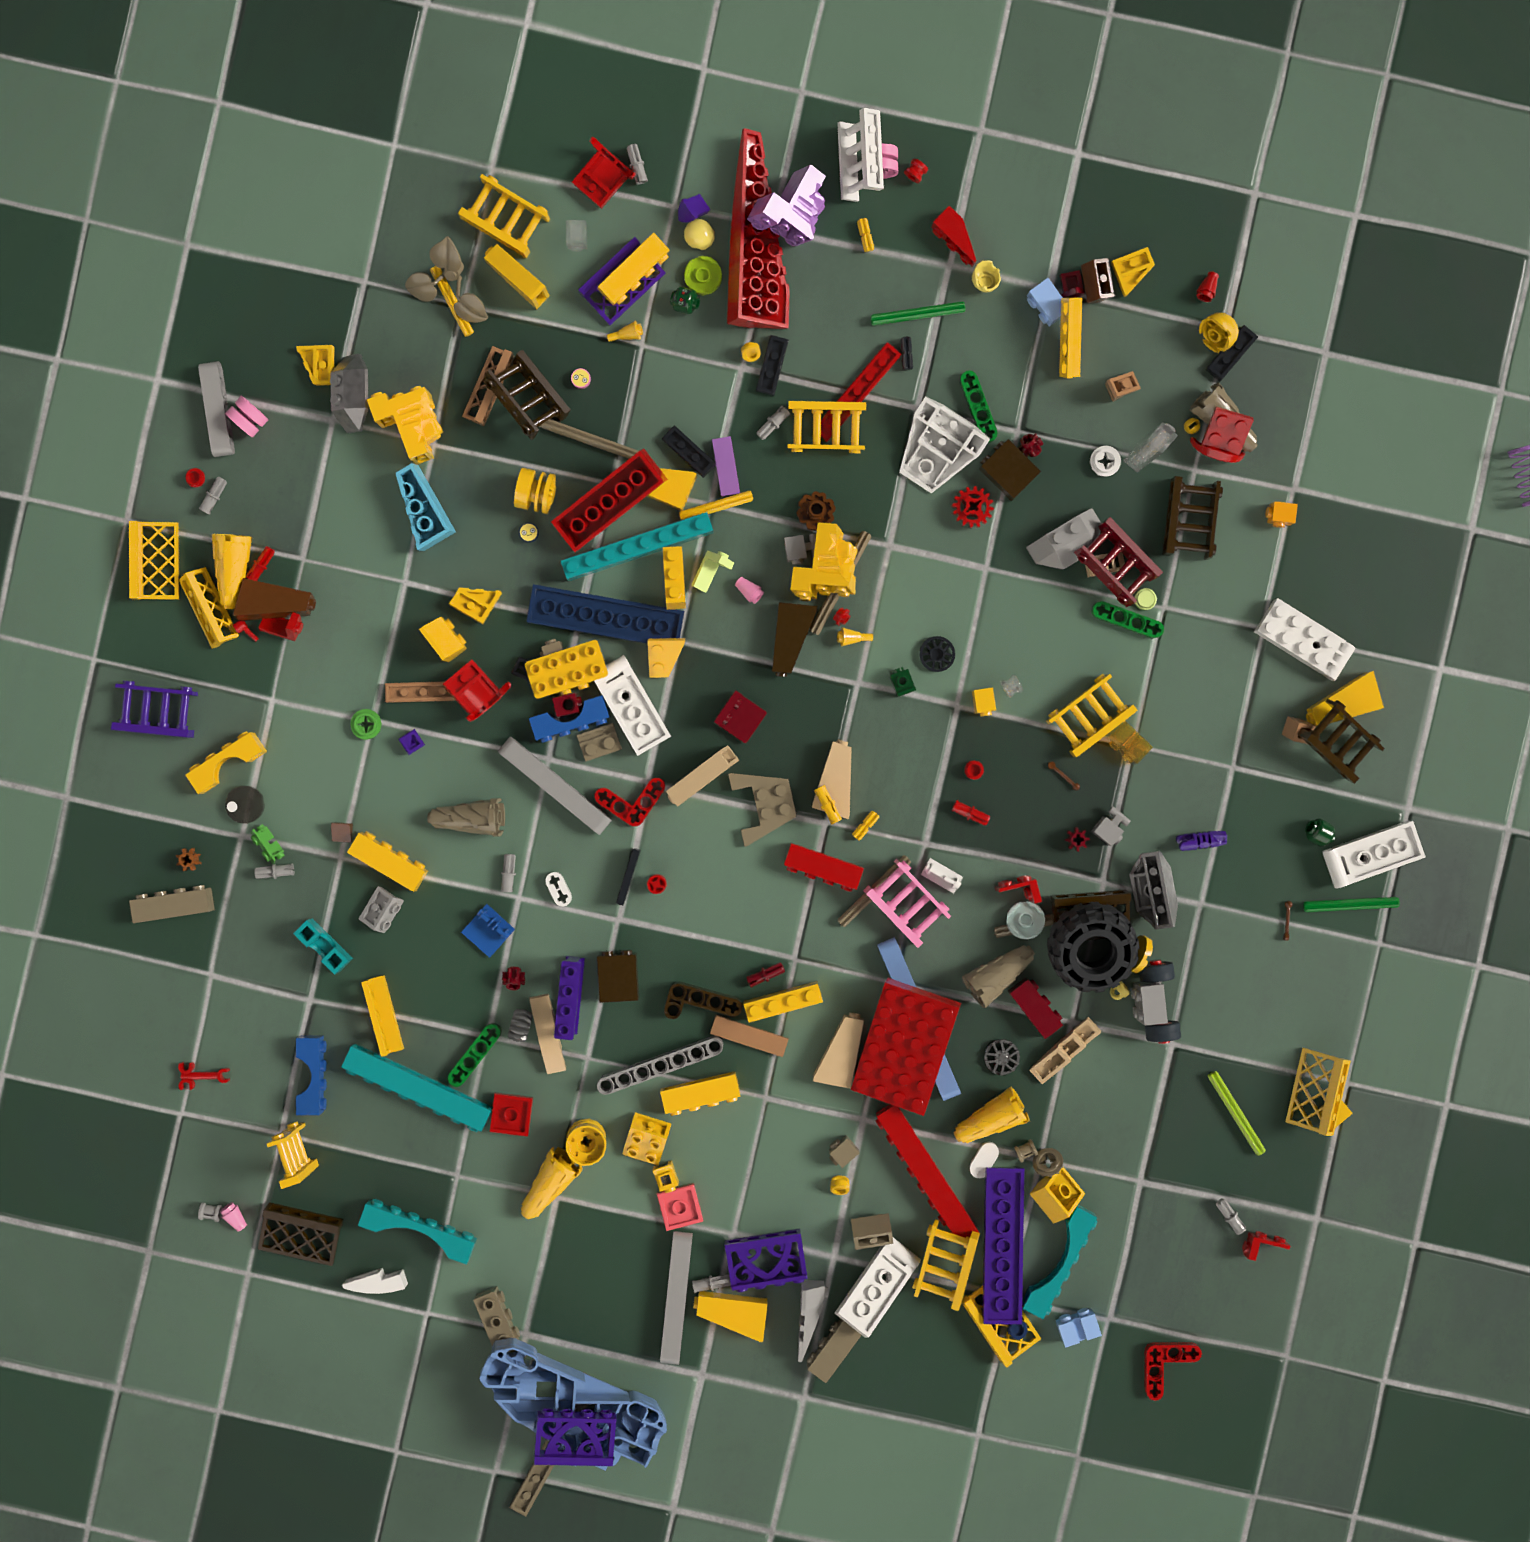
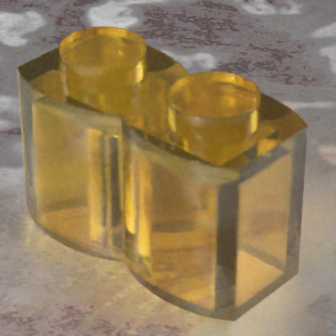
M1126 721L1122 722L1107 738L1110 741L1108 743L1110 747L1115 751L1119 749L1124 754L1122 758L1129 764H1138L1153 748Z

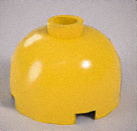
M1214 313L1202 320L1199 325V333H1203L1205 338L1202 340L1203 343L1216 353L1220 351L1225 352L1231 348L1238 338L1239 330L1237 323L1226 313Z

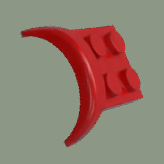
M591 137L590 143L597 152L574 178L572 184L602 209L627 178L632 180L636 173L618 160L595 137Z
M1215 407L1202 442L1200 443L1194 437H1191L1190 443L1197 451L1207 457L1229 463L1239 462L1245 456V452H1240L1254 419L1247 415Z
M470 660L444 682L443 686L469 714L466 719L472 722L490 709L510 689L511 683L506 682L498 689L473 660Z

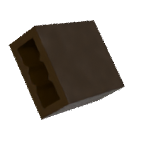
M1008 439L1005 443L1000 441L994 448L996 452L992 456L988 454L980 462L982 466L979 470L1012 501L1041 471Z
M621 950L619 954H613V951H602V954L597 956L600 1003L638 1001L637 953H632V950Z

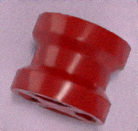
M914 158L911 161V166L905 169L904 174L911 181L920 183L922 175L928 172V167L920 160Z
M660 874L651 876L647 882L648 890L653 894L662 893L667 886L665 877Z

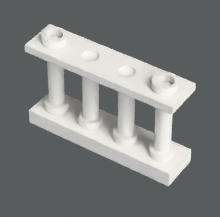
M868 108L859 110L860 122L856 124L838 122L841 200L858 202L859 190L880 191L884 189L879 110ZM860 131L861 141L856 143V132ZM861 150L862 160L857 162V152ZM862 169L863 180L858 182V171Z

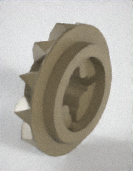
M1044 1148L1038 1151V1155L1034 1156L1033 1167L1036 1173L1040 1174L1043 1178L1044 1176L1052 1178L1053 1175L1059 1174V1171L1063 1168L1064 1160L1061 1153L1056 1149ZM1047 1157L1049 1158L1050 1162H1053L1050 1164V1168H1048L1046 1165Z

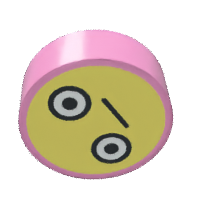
M579 368L572 373L571 381L576 388L584 389L589 386L591 377L587 370Z

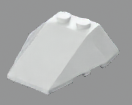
M925 396L914 414L899 473L928 492L933 493L976 459L990 438L974 424L945 405Z

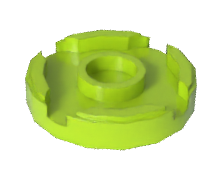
M698 256L690 260L685 267V283L688 288L695 290L697 295L712 294L721 284V268L713 258Z

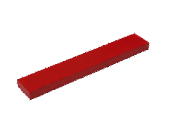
M887 342L836 402H862L902 354ZM831 410L821 419V438L826 443L832 438L833 414H831ZM842 410V414H840V427L850 417V410Z

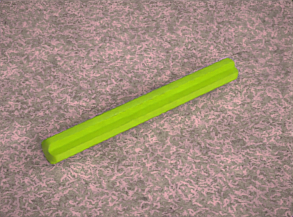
M1211 1072L1208 1078L1255 1154L1258 1156L1262 1155L1266 1149L1218 1072Z

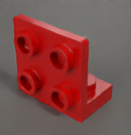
M1031 876L1017 877L1015 882L1009 880L998 882L999 886H995V891L998 892L1026 886L1023 888L1025 898L1034 904L1042 902L1037 880Z

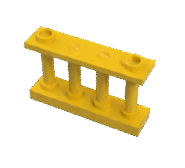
M481 174L480 179L485 186L472 207L468 208V210L461 207L458 215L463 221L527 259L530 254L527 241L541 219L549 222L548 211L540 205L534 206L498 184V180L491 175L486 177ZM491 189L502 195L488 218L483 220L478 217V211ZM510 199L518 205L505 227L499 230L494 227V222L507 200ZM524 209L533 213L534 216L521 238L516 240L511 237L512 234L510 232Z
M789 401L788 409H792V413H794L793 444H788L791 452H803V448L849 449V453H860V450H865L864 445H859V418L862 410H866V402ZM804 409H812L813 444H801L802 413H804ZM823 410H831V414H833L832 445L820 444L821 413H823ZM842 410H850V414H852L851 445H840V414H842Z
M1101 674L1094 679V685L1061 710L1055 709L1048 715L1050 718L1046 722L1051 724L1055 721L1072 743L1073 749L1069 752L1073 757H1078L1138 711L1134 705H1124L1107 683L1112 678L1111 674L1105 676ZM1100 686L1118 709V714L1113 718L1108 716L1092 695V692ZM1084 698H1086L1102 719L1103 726L1099 729L1093 728L1076 705ZM1068 710H1071L1087 731L1088 737L1083 741L1081 739L1078 740L1061 717Z
M298 1121L286 1125L287 1128L284 1131L272 1136V1140L267 1143V1147L277 1146L285 1170L284 1177L279 1181L281 1189L301 1183L319 1166L317 1158L310 1160L307 1157L299 1133L306 1126L305 1122L298 1124Z
M935 1219L933 1225L929 1224L926 1236H929V1241L919 1278L916 1277L913 1284V1289H916L914 1296L918 1297L922 1289L949 1298V1301L953 1302L951 1309L959 1311L980 1233L972 1231L970 1237L964 1238L937 1229L939 1220ZM935 1236L963 1245L967 1249L966 1254L960 1256L933 1247ZM930 1254L959 1263V1266H962L961 1273H954L929 1265ZM929 1272L953 1280L957 1284L956 1290L950 1291L923 1282L925 1273Z

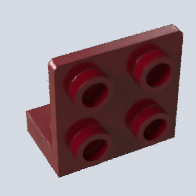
M735 690L714 723L743 743H747L767 712Z

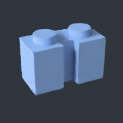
M1047 278L1029 291L1027 301L1032 308L1039 310L1040 314L1038 316L1044 324L1047 323L1050 327L1061 318V298L1063 297L1050 279Z
M1082 1308L1075 1314H1064L1055 1320L1065 1348L1080 1343L1079 1341L1085 1339L1091 1340L1102 1336L1095 1313L1091 1308Z

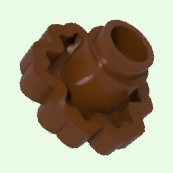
M814 491L811 496L804 495L799 501L800 509L797 511L799 522L806 524L808 530L817 531L818 523H832L834 521L832 514L835 512L836 507L832 499H826L825 493Z

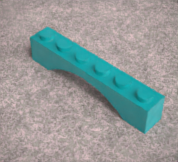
M377 1199L369 1200L365 1204L358 1226L374 1232L390 1228H408L419 1231L437 1242L449 1259L466 1265L470 1260L477 1240L470 1232L463 1231L462 1233L456 1231V1228L453 1226L439 1225L436 1220L430 1218L425 1220L420 1218L417 1213L403 1212L401 1208L393 1205L390 1207L386 1206Z
M1077 1205L1070 1217L1065 1219L1067 1240L1061 1260L1047 1277L1028 1287L1022 1299V1308L1041 1319H1044L1045 1315H1049L1054 1298H1058L1061 1293L1060 1287L1063 1281L1066 1282L1070 1276L1069 1270L1071 1266L1075 1265L1079 1259L1078 1253L1080 1249L1086 1246L1088 1234L1097 1225V1216L1093 1212Z

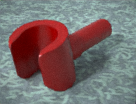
M238 621L233 624L234 629L238 633L245 631L255 642L259 639L250 631L245 621Z

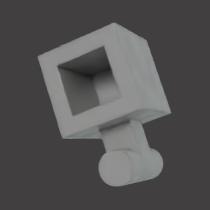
M816 534L809 535L810 542L808 543L804 542L803 535L785 537L787 563L792 562V565L803 564V560L807 559L806 551H811L812 558H814Z
M1112 806L1108 812L1113 818L1110 820L1102 816L1091 830L1092 833L1109 846L1117 845L1123 838L1122 833L1124 831L1118 827L1119 823L1121 822L1127 826L1131 822V820Z

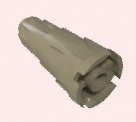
M1219 382L1210 387L1213 390L1212 392H1203L1191 405V409H1189L1207 425H1209L1215 407L1240 413L1238 407ZM1251 428L1242 447L1244 452L1248 451L1249 453L1258 446L1256 443L1257 436Z
M501 798L479 800L455 806L436 807V809H432L428 813L427 819L428 823H431L435 828L500 837L504 830H499L500 826H505L504 803H498L501 802Z
M1022 945L963 975L962 980L966 988L971 990L970 994L983 1008H986L1034 960L1033 956L1035 953L1029 945L1027 947Z

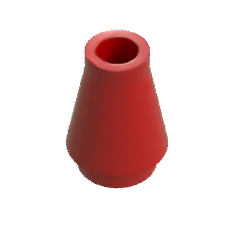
M1208 272L1206 278L1197 289V298L1199 300L1211 302L1215 298L1219 278L1216 272Z

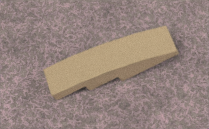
M549 993L530 997L532 1014L547 1074L566 1071L561 1041L554 1038L556 1019Z
M1087 1017L1044 1054L1029 1071L1041 1084L1045 1083L1069 1064L1074 1056L1086 1048V1044L1098 1036L1101 1030Z

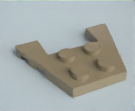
M728 774L732 791L752 787L760 825L741 830L745 847L797 817L788 779Z

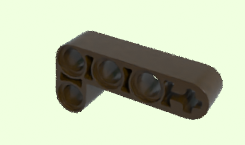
M677 981L672 984L664 1008V1013L669 1019H676L680 1016L684 1003L729 1016H738L742 1011V1002L739 998ZM680 986L683 988L684 993L677 996L674 994L673 988ZM693 992H700L702 999L695 1001L691 995ZM718 997L721 1003L718 1006H713L710 1003V999ZM724 999H727L726 1004L732 1005L733 1002H736L737 1007H739V1009L735 1008V1010L732 1011L731 1007L725 1005V1009H723L722 1007L724 1004ZM675 1005L679 1011L676 1014H671L668 1011V1007Z

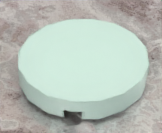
M1028 901L1018 902L1007 913L1008 929L1014 936L1020 939L1028 940L1035 938L1044 928V912L1037 904Z

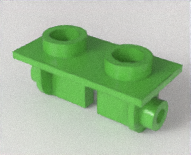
M260 825L256 828L257 832L255 829H252V836L250 838L256 846L259 845L263 850L261 853L267 862L271 861L274 864L276 857L279 860L285 856L284 850L277 840L272 844L268 842L274 836L267 826Z

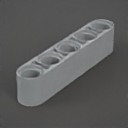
M216 361L199 364V376L211 452L214 457L233 455L235 448L231 421L225 414L229 408L221 363Z

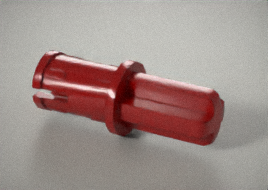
M268 546L264 548L258 559L253 561L254 564L247 573L246 578L257 581L263 571L267 570L266 566L275 554L272 548Z
M958 800L955 801L951 810L967 817L966 820L971 819L984 826L990 820L989 815L974 809V806L970 807Z

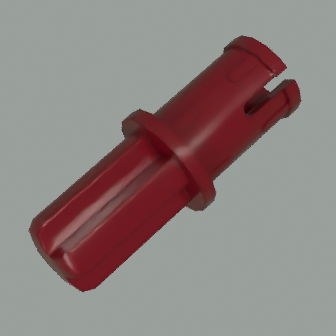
M779 962L765 969L763 967L761 971L746 978L752 988L764 981L769 982V979L784 973L785 969L783 964Z

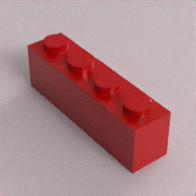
M794 843L790 844L784 861L788 871L797 873L798 870L805 872L804 876L815 879L816 876L823 878V883L832 886L834 883L841 885V889L850 892L852 889L857 890L864 870L861 866Z

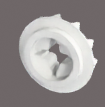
M1101 446L1091 454L1090 464L1092 470L1097 475L1107 477L1118 471L1121 465V457L1113 447ZM1104 456L1107 460L1113 461L1107 464L1106 469L1103 463L1098 462Z

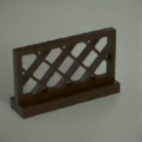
M1127 890L1051 895L1053 923L1060 919L1057 909L1066 908L1070 911L1069 908H1074L1073 906L1077 904L1087 905L1089 902H1099L1102 905L1108 904L1116 907L1118 904H1124L1125 911L1123 914L1130 921L1129 901H1131V893ZM1094 936L1086 940H1099L1108 938L1103 936Z
M271 1202L267 1204L262 1215L264 1218L258 1250L333 1266L340 1229L344 1219ZM268 1219L275 1220L279 1226L272 1230L268 1225ZM293 1224L297 1231L290 1234L285 1226ZM311 1228L315 1231L316 1235L309 1239L304 1230ZM279 1229H282L287 1236L281 1241L275 1235V1232ZM326 1232L335 1234L334 1240L329 1243L323 1236ZM299 1233L305 1240L300 1245L293 1238ZM271 1236L276 1244L273 1246L265 1245L264 1240L266 1237ZM319 1237L324 1246L316 1249L312 1241ZM289 1240L294 1248L287 1250L282 1243ZM308 1244L313 1252L305 1254L301 1247ZM326 1248L331 1254L330 1259L323 1258L319 1252Z

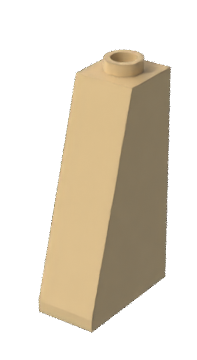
M838 739L837 743L832 742L818 788L825 785L831 799L835 801V806L840 816L849 819L852 747L848 746V742ZM815 794L811 807L824 811V809H821L820 806L822 805Z
M727 745L666 791L668 799L678 807L738 762L739 759Z
M849 1012V1015L844 1014L813 1074L814 1082L851 1089L864 1019L860 1018V1014Z

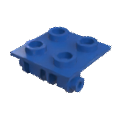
M486 904L461 933L490 958L513 933L515 928Z

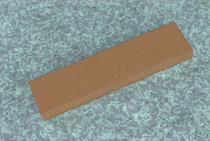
M444 682L385 683L386 703L456 700L443 686Z
M719 1015L715 1016L710 1032L712 1035L783 1057L789 1040L787 1037Z

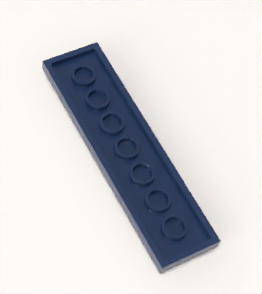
M533 584L526 622L648 644V639L680 638L685 611L677 609L667 610V608Z

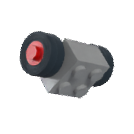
M1150 960L1146 967L1139 972L1141 982H1133V988H1131V997L1135 999L1133 1016L1137 1018V1021L1145 1025L1147 1041L1158 1042L1159 1044L1170 1043V1041L1181 1038L1180 1023L1167 1019L1164 984L1161 982L1175 978L1174 964L1168 961Z

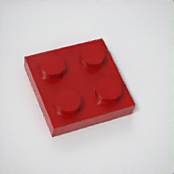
M495 1092L490 1132L528 1137L533 1097Z

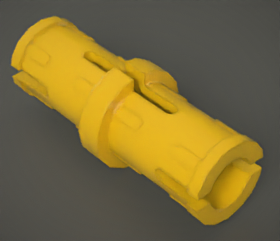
M823 785L815 789L814 792L822 805L820 807L822 810L824 809L831 825L842 820L836 809L835 801L831 799L826 786Z

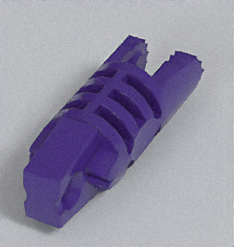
M1225 831L1178 835L1175 838L1181 851L1197 850V848L1207 849L1208 847L1213 848L1227 844V834Z

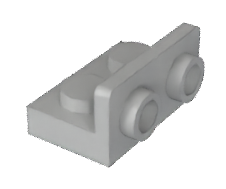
M378 886L361 913L359 920L374 931L385 933L396 913L401 909L404 900L395 897L384 888Z

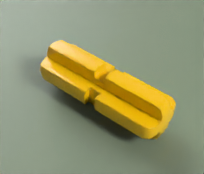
M867 218L859 219L857 225L860 236H862L861 241L864 252H871L874 250V244Z
M871 811L863 820V823L852 833L853 837L860 841L869 831L868 828H871L878 820L879 815Z

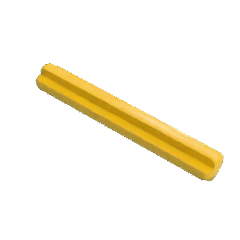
M437 266L430 269L435 280L443 273L441 268ZM444 277L437 285L464 336H470L474 331L468 321L463 320L456 314L454 304L457 302V299Z
M746 491L680 511L679 516L681 520L705 512L708 514L751 502L753 501L751 491Z

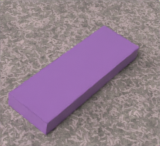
M731 436L712 439L721 497L739 494L740 489Z

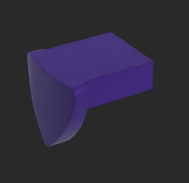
M700 194L688 199L684 198L679 204L678 220L680 222H691L706 215L711 209Z

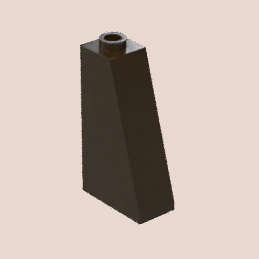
M779 602L772 672L776 673V676L787 677V674L792 673L816 614L817 606Z

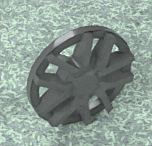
M995 1040L985 1049L984 1062L987 1068L994 1074L1001 1076L1010 1074L1019 1065V1050L1009 1040ZM1003 1042L1010 1045L1004 1049ZM997 1043H1000L1001 1046L999 1050L995 1046ZM992 1046L995 1050V1053L988 1052ZM1013 1047L1015 1051L1009 1054L1008 1051ZM1015 1054L1017 1055L1016 1061L1011 1058ZM987 1055L994 1056V1059L987 1060ZM1012 1061L1015 1065L1011 1067L1007 1063ZM989 1063H995L993 1069L990 1067ZM998 1064L1001 1065L1000 1072L996 1071ZM1006 1065L1010 1070L1003 1072Z

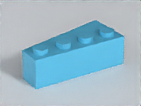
M411 463L396 472L400 491L406 505L405 509L407 515H409L411 530L416 540L417 550L425 551L456 533L419 465Z

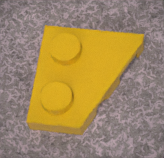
M1148 247L1111 262L1124 297L1133 290L1155 265Z
M296 346L297 352L300 353L304 361L303 364L309 372L312 383L316 386L331 385V371L334 369V346Z
M459 587L449 605L479 623L484 624L502 592L499 590L484 591V589L471 590Z
M685 638L648 639L649 678L669 677L685 644Z

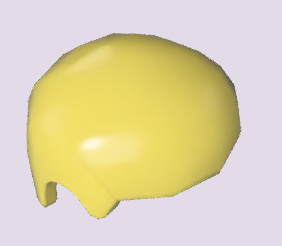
M695 219L687 224L684 230V239L690 247L706 250L713 244L715 232L707 221Z
M982 260L976 265L972 273L974 286L981 292H992L999 286L1001 281L1000 270L993 265L992 261Z

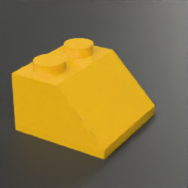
M439 617L419 630L443 661L450 662L467 649L464 645L467 642L460 633L457 635L453 631L455 626L448 618L445 620L443 617Z
M1063 1167L1059 1174L1053 1175L1052 1178L1045 1176L1041 1179L1030 1195L1054 1224L1069 1218L1085 1193Z

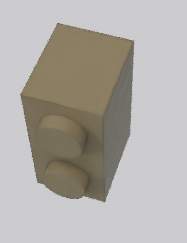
M889 1213L851 1219L856 1250L894 1244Z

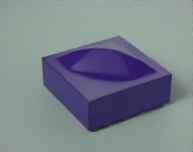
M415 729L398 738L408 755L425 745Z

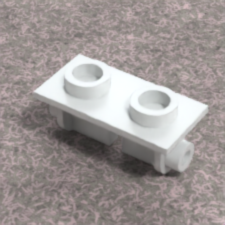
M931 858L921 873L922 876L953 894L960 887L961 880L963 879L961 875Z

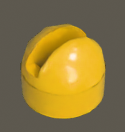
M1196 418L1188 419L1184 424L1185 431L1188 434H1195L1200 429V421ZM1196 422L1197 425H1195L1192 429L1188 427L1192 423Z

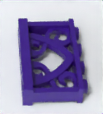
M566 956V959L561 962L554 1030L555 1039L573 1040L574 1034H578L585 968L584 957Z
M800 1229L725 1240L732 1291L744 1292L748 1290L747 1288L763 1289L766 1288V1285L782 1286L785 1285V1282L801 1283L804 1282V1279H808ZM792 1242H797L799 1256L790 1254ZM780 1245L781 1248L778 1251H783V1253L774 1251L773 1247ZM762 1247H767L773 1256L780 1257L778 1263L769 1272L760 1269L752 1263L760 1256ZM754 1249L756 1251V1254L751 1258H748V1256L752 1255L748 1252V1250ZM734 1251L737 1252L741 1260L735 1266H733L731 1253ZM788 1258L798 1261L800 1267L796 1272L788 1271L789 1266L794 1267L792 1262L787 1261ZM745 1265L746 1268L743 1269L742 1274L747 1273L749 1277L745 1280H740L736 1276V1271L739 1267Z
M544 1408L542 1411H537L534 1465L613 1466L616 1414L611 1410L593 1412L589 1409L577 1412L571 1409L554 1411L550 1408ZM546 1422L556 1423L555 1427L549 1426V1430L554 1433L553 1435H549L543 1430V1425ZM598 1423H606L609 1426L608 1431L602 1436H597L603 1430V1427H596ZM574 1426H578L589 1436L588 1439L579 1444L577 1450H571L569 1443L561 1438L564 1433ZM541 1436L549 1440L545 1450H540ZM609 1438L608 1451H602L600 1441ZM559 1442L565 1446V1449L557 1450L558 1447L561 1445L556 1443ZM593 1443V1445H588L591 1448L590 1451L583 1450L585 1445Z

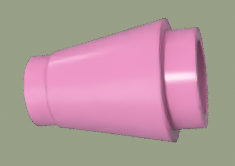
M740 577L735 583V586L744 597L754 604L764 594L760 586L743 577Z
M231 1202L221 1209V1218L236 1229L237 1232L247 1226L238 1205Z

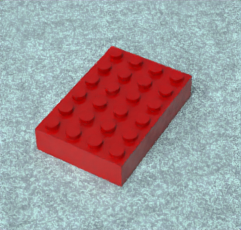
M887 978L851 1090L924 1116L961 1003Z

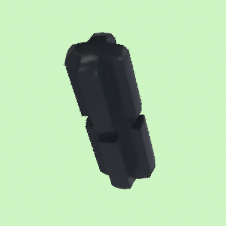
M908 336L901 338L903 370L913 369L911 337Z

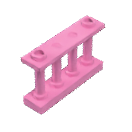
M896 859L894 862L899 868L877 888L872 889L868 885L863 891L910 941L919 948L923 944L919 939L922 936L921 933L941 914H944L949 919L951 916L947 911L950 909L942 901L938 903L909 872L911 868L904 860L900 862ZM905 873L912 881L890 902L887 901L885 903L881 899L882 893ZM918 887L924 895L903 915L897 916L894 912L895 907ZM931 900L937 909L917 928L911 930L907 926L908 920Z

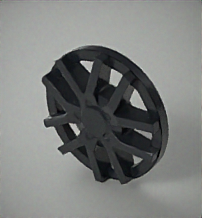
M931 637L920 648V661L926 669L932 672L945 671L955 660L954 646L944 637ZM940 639L941 642L937 646L934 640ZM930 641L934 645L932 649L927 645ZM945 641L948 645L943 649L941 645ZM924 647H926L929 650V652L923 653ZM950 647L952 650V654L947 653L945 651ZM929 655L930 659L924 661L923 656ZM945 655L951 656V661L944 659ZM932 661V668L926 663ZM942 661L948 663L944 668H942ZM935 662H939V669H934Z

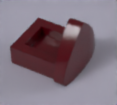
M1080 270L1060 274L1063 292L1061 296L1063 298H1077L1085 294Z

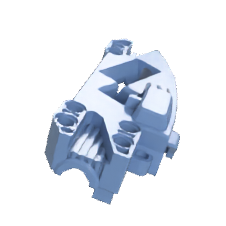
M516 1338L495 1341L492 1351L480 1371L479 1379L485 1388H492L494 1400L515 1422L523 1424L535 1433L537 1411H542L544 1408H550L554 1411H561L562 1409L575 1411V1404H595L594 1412H601V1410H611L614 1412L617 1418L615 1439L619 1440L614 1442L613 1466L623 1456L644 1465L646 1468L652 1456L657 1452L661 1436L667 1431L665 1415L655 1399L637 1391H624L537 1353L534 1346ZM512 1349H513V1350H516L515 1352H512V1353L508 1352L509 1350H512ZM526 1355H528V1356L532 1357L533 1359H532V1360H526L524 1357H525ZM537 1382H556L555 1397H536ZM648 1408L654 1411L652 1413H648ZM546 1422L543 1425V1430L545 1433L553 1435L554 1433L549 1430V1426L555 1427L556 1423ZM598 1423L596 1425L597 1428L603 1427L602 1432L597 1434V1436H602L608 1431L609 1426L606 1423ZM574 1426L564 1433L561 1438L569 1443L571 1450H577L579 1444L588 1439L589 1436L581 1428ZM609 1438L600 1441L602 1451H608ZM559 1442L556 1443L561 1445L558 1447L557 1450L565 1449V1446ZM593 1443L585 1445L583 1450L590 1451L591 1448L588 1445H593ZM630 1444H633V1445H635V1446H637V1447H635V1448H630L629 1445H630ZM595 1466V1467H598V1468H600V1469L606 1471V1469H607L608 1466Z

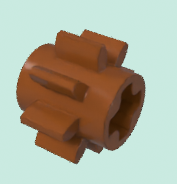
M186 848L182 849L183 854L176 855L179 858V862L176 865L183 866V871H187L189 867L192 871L196 870L195 865L201 864L199 861L201 854H196L195 848H191L189 852ZM187 856H189V859L192 860L191 863H188L189 860L186 859Z

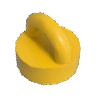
M748 342L744 344L741 348L742 358L747 362L756 361L761 355L758 343Z
M838 1175L831 1179L830 1190L833 1194L845 1195L849 1192L850 1184L847 1177Z

